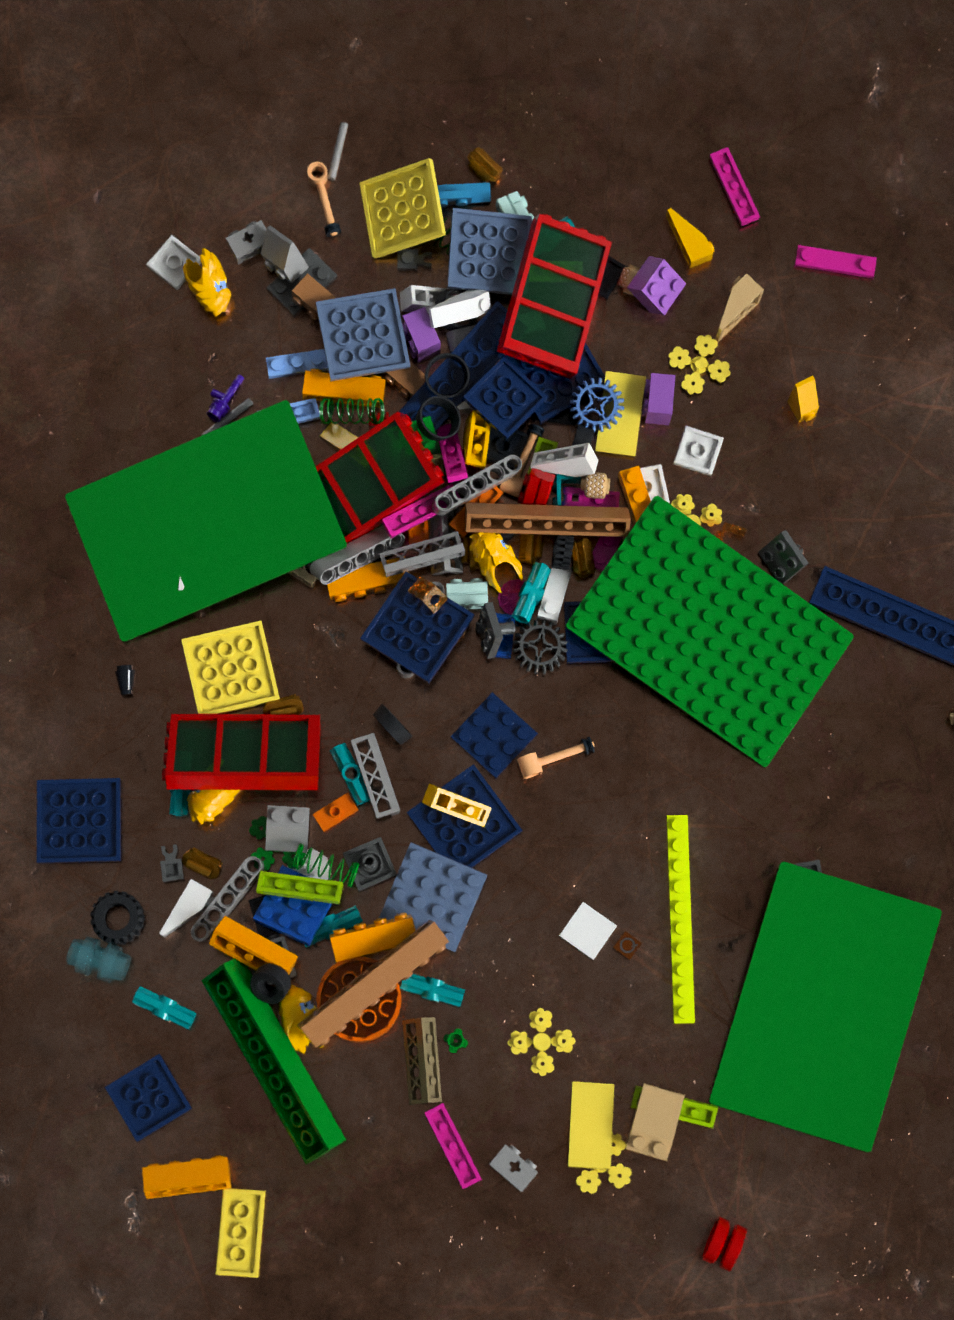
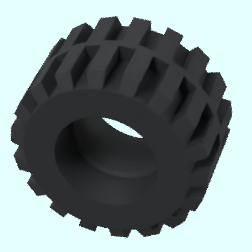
M123 891L107 892L105 896H100L97 899L98 902L96 904H93L90 922L94 932L104 942L112 945H126L127 942L134 941V938L141 934L140 931L144 928V910L132 895ZM117 906L126 908L130 914L128 924L121 930L110 929L106 924L107 913Z

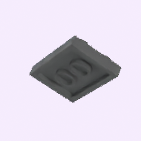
M310 248L302 254L309 267L293 283L277 277L267 287V291L294 317L305 307H299L293 302L292 290L307 273L325 289L338 278L337 274Z

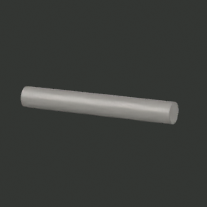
M344 122L340 123L328 173L329 180H335L348 127V124Z
M247 398L225 415L220 422H216L203 432L201 436L227 425L253 405V402L250 398Z

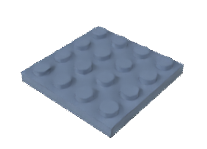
M453 208L447 288L484 290L490 293L512 295L532 224V216ZM527 276V280H526V283H525V287H524V291H523L522 296H526V295H527V291H528V276Z
M395 288L316 302L330 382L410 368Z
M411 842L379 919L386 918V920L394 919L396 914H411L415 931L428 920H432L449 941L445 945L446 949L456 952L488 874Z

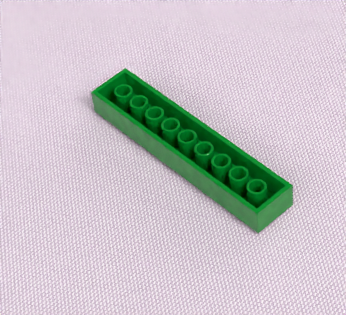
M232 959L219 966L201 981L305 1164H308L346 1141V1138L271 1007L253 994L250 987L252 974L248 966L236 959Z

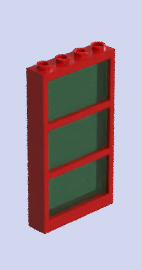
M537 215L532 220L497 352L569 379L575 376L578 372L612 242L606 240L604 236L590 234L586 229L572 227L568 222L554 220L550 215Z
M397 411L316 466L347 544L381 525L383 518L411 505L445 482L442 478L444 476L442 470L432 462L433 455L428 448L425 449L421 443L423 439L417 431L414 432L411 425L413 423L407 414Z
M171 714V720L166 724V734L169 737H165V750H168V752L163 755V764L166 765V768H162V781H166L167 789L318 790L320 715Z

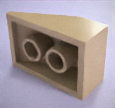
M747 273L742 278L739 276L732 283L733 287L730 289L731 293L715 338L717 342L760 302L764 289Z
M644 1083L626 1141V1149L667 1161L685 1095Z

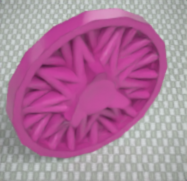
M510 580L501 587L502 593H499L498 601L499 606L506 614H513L519 600V591L525 582L524 580Z

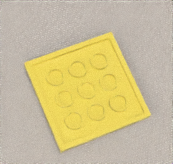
M428 158L359 182L372 257L379 258L446 235L432 159Z
M262 621L181 639L198 714H224L280 699Z

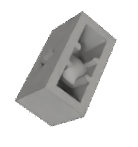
M262 220L258 222L253 221L246 228L231 232L226 238L227 245L238 265L261 253L267 231Z
M512 1144L509 1147L505 1145L489 1165L517 1190L522 1192L538 1173L535 1170L537 1166L528 1158L524 1161L519 1156L521 1152ZM519 1162L518 1168L520 1171L512 1173L509 1163Z

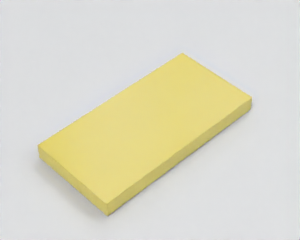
M606 371L604 385L607 380H610L609 388L614 384L617 386L614 393L621 391L622 394L617 399L624 398V402L618 404L619 406H624V410L617 411L622 414V418L615 416L614 419L617 420L618 424L615 425L611 421L609 423L611 425L610 430L604 425V432H600L598 426L595 452L635 457L646 376ZM603 390L602 397L610 395L607 391ZM614 400L610 401L604 408L607 417L613 411Z
M572 1081L568 1167L611 1169L614 1084Z
M223 1189L215 1275L259 1277L266 1191Z

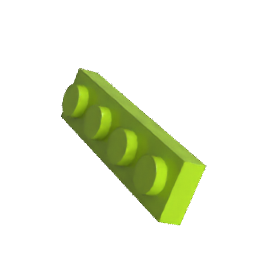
M260 871L256 891L258 894L340 904L343 882Z
M640 1086L635 1087L631 1108H637L642 1091ZM684 1098L679 1120L713 1128L718 1106Z

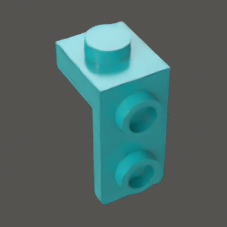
M556 474L552 485V490H556V497L552 498V505L561 506V484H580L581 477Z

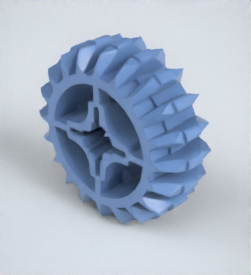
M594 378L590 380L591 385L583 381L585 388L582 389L578 385L576 388L580 393H572V396L576 397L577 400H570V404L576 405V407L570 408L571 412H577V414L573 415V419L581 418L577 424L585 422V427L591 425L594 433L598 426L600 432H604V425L610 430L611 425L609 423L611 421L615 425L618 424L614 417L622 418V414L617 412L618 410H624V406L618 405L624 402V398L617 399L622 394L621 391L614 393L617 386L614 384L609 388L610 380H607L605 385L602 384V378L598 379V384H595ZM593 390H605L610 395L597 397ZM587 393L590 403L581 410V400ZM592 396L595 400H598V403L599 401L602 402L600 405L602 414L596 408H592L594 406ZM614 400L613 411L607 417L604 408L610 401ZM597 413L602 421H591L585 415Z

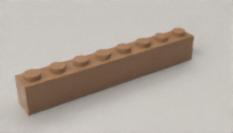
M308 273L296 285L291 294L293 302L299 307H305L308 310L309 316L314 320L318 319L316 302L336 298ZM410 362V368L381 373L384 375L383 378L386 379V382L397 386L399 393L405 398L409 397L411 399L426 382L425 374L412 362Z
M466 503L464 518L466 532L627 537L631 520L628 508L493 503Z
M428 920L297 1026L315 1048L326 1045L330 1041V1036L335 1032L336 1034L342 1032L350 1020L358 1019L362 1016L365 1008L368 1006L372 1007L380 1001V996L384 993L392 992L397 987L396 984L412 976V971L418 966L423 967L430 960L429 957L434 953L439 954L446 948L445 945L449 942L434 921Z

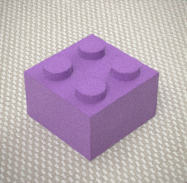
M649 256L627 288L649 312L665 315L686 283L664 259Z
M423 307L403 315L402 325L405 340H408L410 346L408 349L411 357L416 358L417 362L421 363L439 355L441 342L435 328H431L430 317L426 308Z
M651 373L650 379H646L643 397H647V399H644L642 416L645 417V423L669 425L673 411L675 375Z

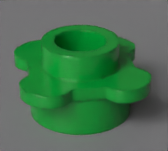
M459 1028L455 1029L451 1034H445L443 1038L444 1042H447L451 1053H456L458 1049L465 1048L468 1045V1041L464 1039L463 1032Z

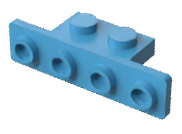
M490 183L437 185L441 207L491 202Z

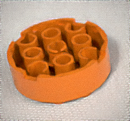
M359 956L335 963L321 979L317 991V1008L332 998L377 962V960ZM396 984L397 987L392 992L384 993L380 996V1001L376 1005L365 1008L362 1016L358 1019L350 1020L342 1032L338 1034L335 1032L334 1035L349 1042L363 1043L378 1039L387 1033L395 1024L401 1009L399 984Z

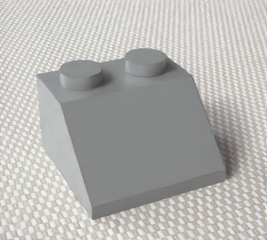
M269 226L261 251V255L265 260L263 264L269 271L272 272L274 270L280 279H286L293 283L309 267L294 242L272 226Z
M268 805L265 851L296 852L299 844L302 843L304 844L302 853H307L310 808Z

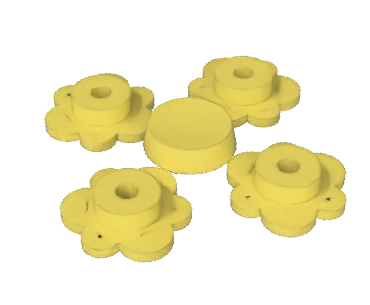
M700 335L696 338L695 350L699 351L700 356L693 358L692 361L690 356H688L689 351L683 350L679 346L675 347L673 352H670L668 355L670 358L669 364L673 368L683 369L685 365L690 364L694 373L685 375L684 381L681 384V387L687 390V393L690 395L694 392L700 394L703 391L705 381L700 378V374L704 373L707 369L711 373L710 378L716 379L720 383L724 382L726 377H729L731 374L728 362L724 361L721 363L720 360H716L714 364L708 366V361L704 357L708 354L713 355L714 349L718 345L711 335H706L705 337Z
M678 494L676 499L671 502L673 507L700 526L701 522L707 523L709 527H712L714 524L719 525L722 522V510L717 509L715 504H709L707 508H702V515L699 518L697 515H690L691 510L695 507L691 495L686 494L683 496Z
M538 1008L537 1012L532 1011L529 1014V1019L531 1020L530 1026L536 1028L540 1033H537L531 1040L527 1037L526 1032L519 1033L514 1031L511 1033L508 1045L511 1047L513 1054H519L520 1052L524 1054L528 1051V1047L533 1044V1047L541 1052L537 1054V1057H532L531 1071L539 1073L540 1076H545L546 1073H551L554 1070V1065L552 1064L553 1058L547 1056L543 1051H546L552 1044L556 1047L557 1052L564 1051L569 1053L572 1051V1045L575 1044L576 1040L568 1029L563 1032L558 1030L555 1033L556 1036L550 1039L549 1035L543 1032L546 1030V1027L549 1028L552 1025L550 1021L552 1013L544 1011L543 1008Z
M612 1133V1143L615 1146H612L611 1156L613 1154L619 1156L626 1147V1143L621 1140L622 1136L620 1134L614 1135ZM621 1163L617 1164L616 1167L611 1166V1169L608 1170L610 1175L608 1181L614 1183L616 1188H622L624 1184L630 1183L631 1169L624 1167ZM594 1169L589 1172L583 1170L582 1176L577 1177L576 1183L578 1186H581L580 1190L582 1192L588 1191L590 1194H594L597 1191V1186L601 1184L597 1172L603 1173L607 1170Z

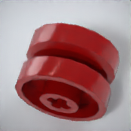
M719 1216L707 1239L701 1260L713 1264L721 1253L718 1262L719 1268L730 1272L741 1253L747 1228L736 1224L728 1235L730 1221Z

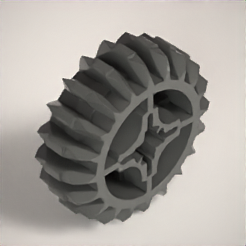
M534 620V626L530 622L527 623V630L521 626L519 630L522 634L516 633L515 637L518 640H514L512 644L517 646V648L513 649V653L519 654L515 657V660H523L520 663V667L522 668L527 664L526 671L530 672L531 668H535L534 674L536 675L538 674V669H542L543 675L546 674L547 667L550 672H553V664L559 668L561 664L558 660L564 661L565 657L562 654L567 652V649L563 648V646H566L567 641H561L565 634H557L560 631V627H556L553 630V622H550L549 626H545L546 620H542L541 625H538V620ZM539 632L536 640L525 641L532 633ZM545 633L554 639L556 646L545 640ZM540 638H542V647L545 649L542 648L540 656H538V647L535 645L538 646ZM523 648H527V650L535 654V661L525 654ZM556 653L550 660L541 662L544 654Z

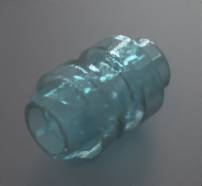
M89 936L85 940L74 939L72 941L66 962L75 966V972L89 976L92 971L97 972V979L107 983H111L113 979L124 980L130 966L131 957L122 953V947L109 943L106 948L100 947L101 941L99 939Z

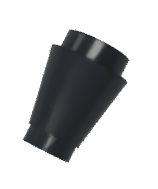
M133 665L116 666L117 671H115L120 695L133 694L135 677Z

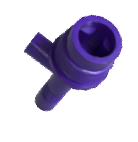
M238 374L225 393L216 389L211 391V397H214L206 412L210 419L220 422L230 411L227 403L243 382L244 377Z

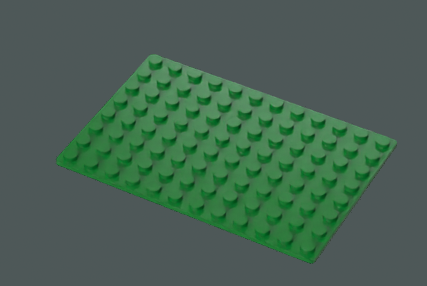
M287 400L69 492L65 496L115 627L123 642L347 547V542L294 412ZM180 577L184 585L183 590H178Z
M655 496L566 623V628L762 767H767L854 638V635L659 496Z
M781 862L709 1098L710 1103L858 1150L870 1152L880 1124L942 911L932 906L788 862Z

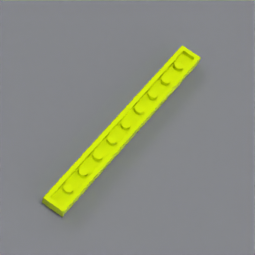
M667 815L673 1024H694L688 815Z

